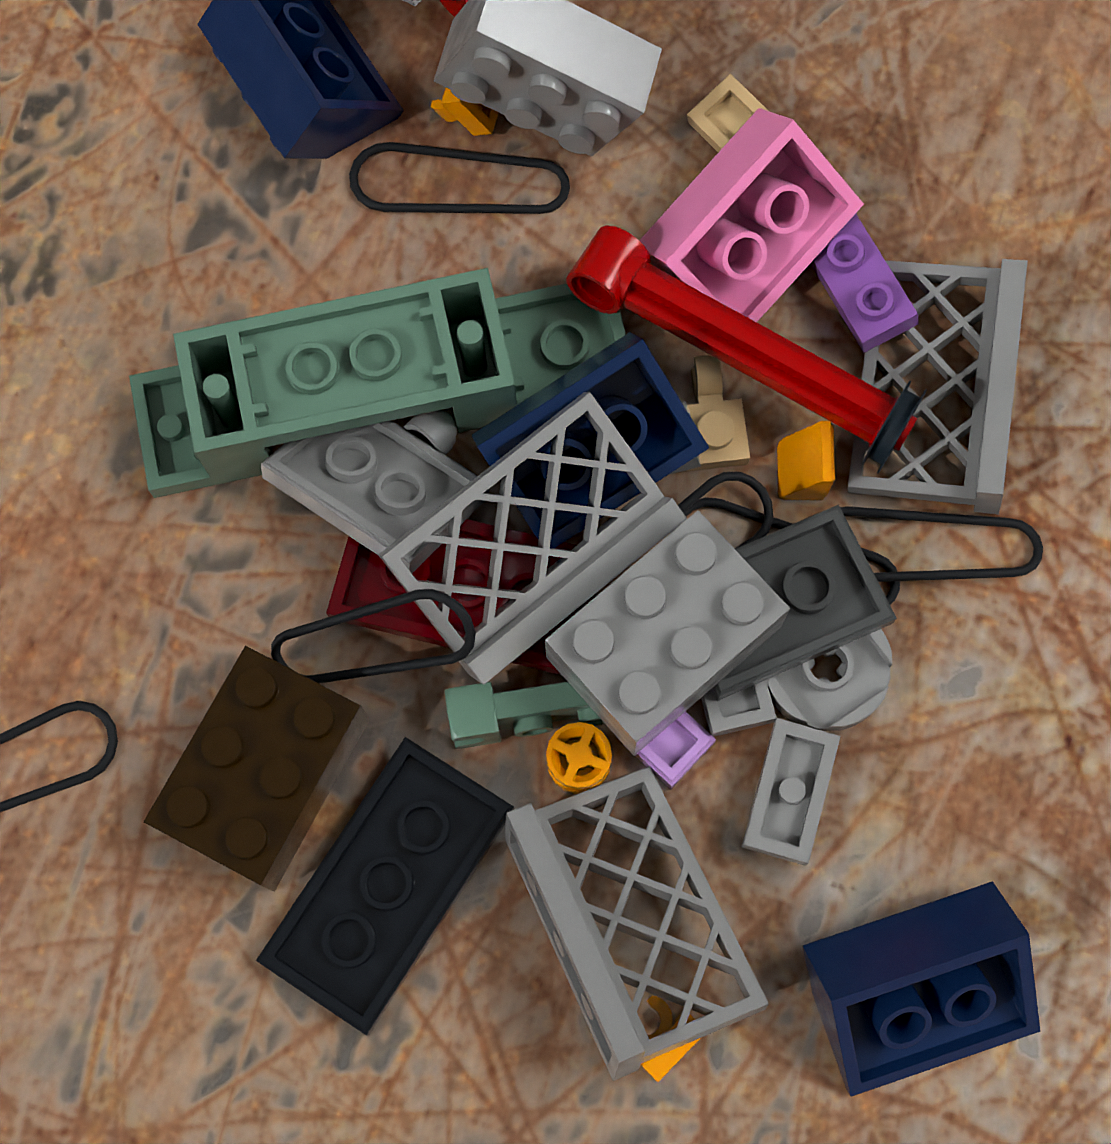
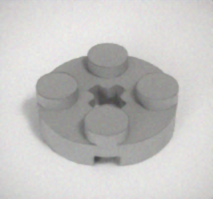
M882 629L823 654L826 658L834 654L840 657L842 664L836 670L837 676L840 678L838 681L830 682L826 677L817 679L811 672L815 665L814 659L766 679L773 705L790 721L821 731H841L864 721L884 700L891 678L892 650Z

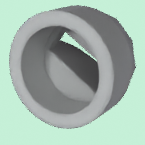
M443 410L415 415L403 427L445 455L456 442V422L448 412Z

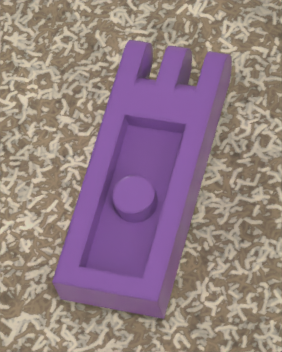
M855 214L810 264L861 350L865 353L918 325V313L859 217Z

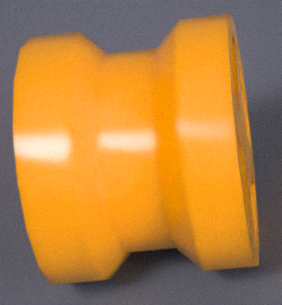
M583 722L566 724L558 729L548 742L546 758L549 775L558 787L565 792L579 794L602 785L609 775L612 751L609 740L600 729L592 724Z

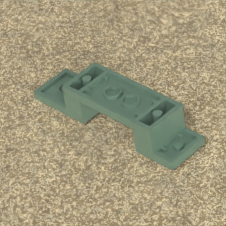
M484 268L174 333L179 365L129 375L148 491L154 498L260 476L262 475L261 463L273 454L272 446L451 407L453 408L458 433L483 428L625 336L626 333L620 309L614 314H606L594 310L581 302L572 293L567 283L495 298L489 270Z

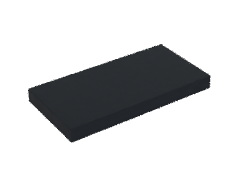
M405 737L256 961L366 1036H369L506 823V812L514 810V806Z

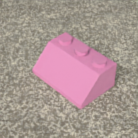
M758 108L639 241L648 250L651 263L656 268L757 322L864 203L793 119Z

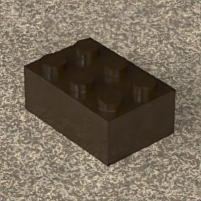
M245 645L146 816L144 823L275 892L370 719L361 705Z

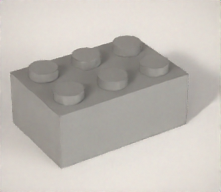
M468 0L452 21L433 81L450 89L452 94L462 101L474 104L480 103L505 115L506 119L517 127L535 129L558 140L559 144L570 152L593 156L644 113L662 48L567 0Z
M697 510L545 639L546 658L632 755L635 756L782 627L790 607L701 512Z

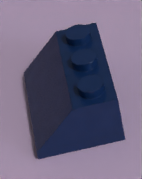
M212 0L197 24L212 46L214 55L223 63L240 89L243 100L253 109L270 135L272 144L281 152L284 158L327 159L397 120L404 112L330 0Z
M631 332L472 434L478 449L489 466H491L583 392H590L655 483L709 449L708 444L642 338ZM585 414L566 427L562 456L594 460L598 432ZM552 439L536 452L550 454ZM608 448L607 462L619 463ZM527 458L514 469L511 496L544 500L549 461ZM561 463L556 502L588 506L593 467ZM605 469L600 508L616 509L641 493L625 471ZM516 505L537 539H539L543 508ZM555 510L550 548H556L584 530L587 513Z
M993 881L802 945L812 994L850 1097L1041 1032L1029 933Z

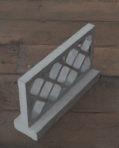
M1002 259L1001 268L886 261L897 280L913 281L925 293L924 297L913 304L918 315L935 304L953 326L930 343L914 327L903 332L919 351L896 369H893L879 353V345L865 352L862 380L883 392L894 386L901 394L907 385L902 378L928 360L945 378L947 383L924 400H921L913 416L917 418L921 416L941 440L916 459L904 445H902L899 452L893 449L906 466L887 479L863 476L864 464L862 465V462L870 447L867 441L854 435L848 493L974 505V512L999 515L1004 492L1028 260ZM932 283H941V284L938 285L937 287H935ZM959 285L986 287L984 303L964 318L944 297ZM982 319L981 335H979L972 326ZM962 334L979 353L978 359L959 374H956L937 352ZM876 368L885 376L877 383H875ZM976 375L973 393L965 383ZM910 387L907 389L917 395ZM956 391L972 408V416L950 433L930 409ZM970 432L967 452L958 441ZM949 448L966 467L964 486L936 483L923 467ZM914 474L920 482L908 481L907 479Z
M583 392L381 552L379 557L407 593L414 590L433 589L451 596L452 592L486 596L482 622L475 627L474 647L466 658L459 661L470 676L484 685L677 528L687 517L673 498L663 495L590 392ZM583 414H585L598 432L594 460L562 456L566 427ZM552 439L550 454L536 452ZM608 448L619 463L607 462ZM527 458L549 461L544 500L511 496L514 469ZM561 463L593 467L588 506L556 502ZM605 469L625 471L641 492L621 510L600 508ZM501 480L499 495L484 493ZM474 500L498 502L493 541L459 537L462 510ZM510 504L543 508L538 546L505 543ZM555 510L587 513L583 541L572 550L550 548ZM599 515L611 516L609 520L598 528ZM449 521L448 536L433 534ZM423 541L446 544L442 582L417 580L402 562L401 558ZM458 545L492 549L487 587L453 584ZM503 551L536 554L533 581L521 591L499 589ZM549 556L562 557L547 569ZM497 597L510 599L496 610ZM431 599L414 601L452 651L460 650L465 643V636L461 638L448 621L450 608L440 602L437 607Z
M650 766L537 810H534L530 803L506 812L505 841L613 1081L638 1071L641 1063L766 1010L769 1003ZM642 790L653 812L646 830L610 816L617 799ZM605 804L602 813L593 810V808ZM574 817L597 827L585 854L559 844L551 825ZM657 822L665 837L653 833ZM604 830L641 843L630 871L594 857ZM648 846L675 856L681 868L675 888L638 874ZM568 862L580 867L576 878ZM588 870L625 884L614 913L586 903L580 889ZM686 880L694 896L682 891ZM632 887L669 901L659 931L621 917ZM676 905L704 915L711 929L704 949L666 934ZM595 921L608 926L604 939ZM616 930L654 944L643 975L614 964L608 949ZM715 940L724 957L712 952ZM661 947L699 962L689 993L650 978ZM708 965L733 975L745 999L726 1007H721L696 997L706 966ZM624 983L637 988L633 1002ZM645 991L684 1006L675 1029L649 1039L637 1013ZM691 1010L705 1015L687 1023Z

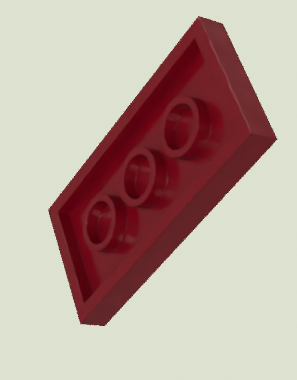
M466 519L460 525L459 537L493 541L495 526ZM506 529L505 543L538 546V539L535 535ZM348 536L326 614L328 617L407 593V591L377 554ZM564 542L557 546L556 549L572 550L577 545ZM441 544L412 573L417 580L442 582L446 544ZM458 545L453 584L487 587L492 549ZM503 551L499 589L521 591L533 581L536 554ZM549 556L547 569L562 557ZM452 592L451 597L462 604L471 616L474 628L478 626L483 619L486 596ZM597 593L594 594L590 599H588L585 602V605L588 604L593 598H595ZM497 597L496 610L510 599ZM433 600V602L438 607L439 602ZM414 601L345 622L450 648ZM449 609L448 621L463 638L466 635L463 623L456 613ZM576 610L511 663L561 675L546 658L545 639L575 615Z

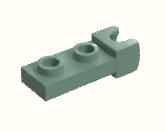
M487 682L484 685L479 683L445 690L451 739L454 741L456 749L500 743V730L514 728L515 736L527 737L554 730L553 722L578 718L579 722L594 726L605 724L568 682L494 693L491 682Z

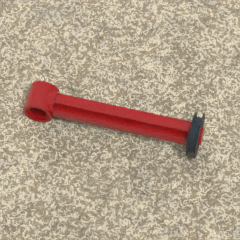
M609 225L600 227L566 278L568 287L581 302L590 308L606 314H614L619 309L626 308L867 441L870 448L862 465L868 457L881 464L877 473L881 471L893 449L899 452L918 419L913 415L927 389L919 397L907 390L911 384V381H909L900 397L894 398L651 265L650 254L646 247L635 236L621 228Z

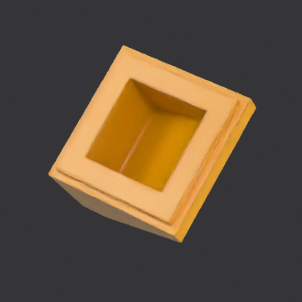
M819 421L779 441L777 446L779 498L783 500H824L827 497L835 480L834 425H831L830 421Z

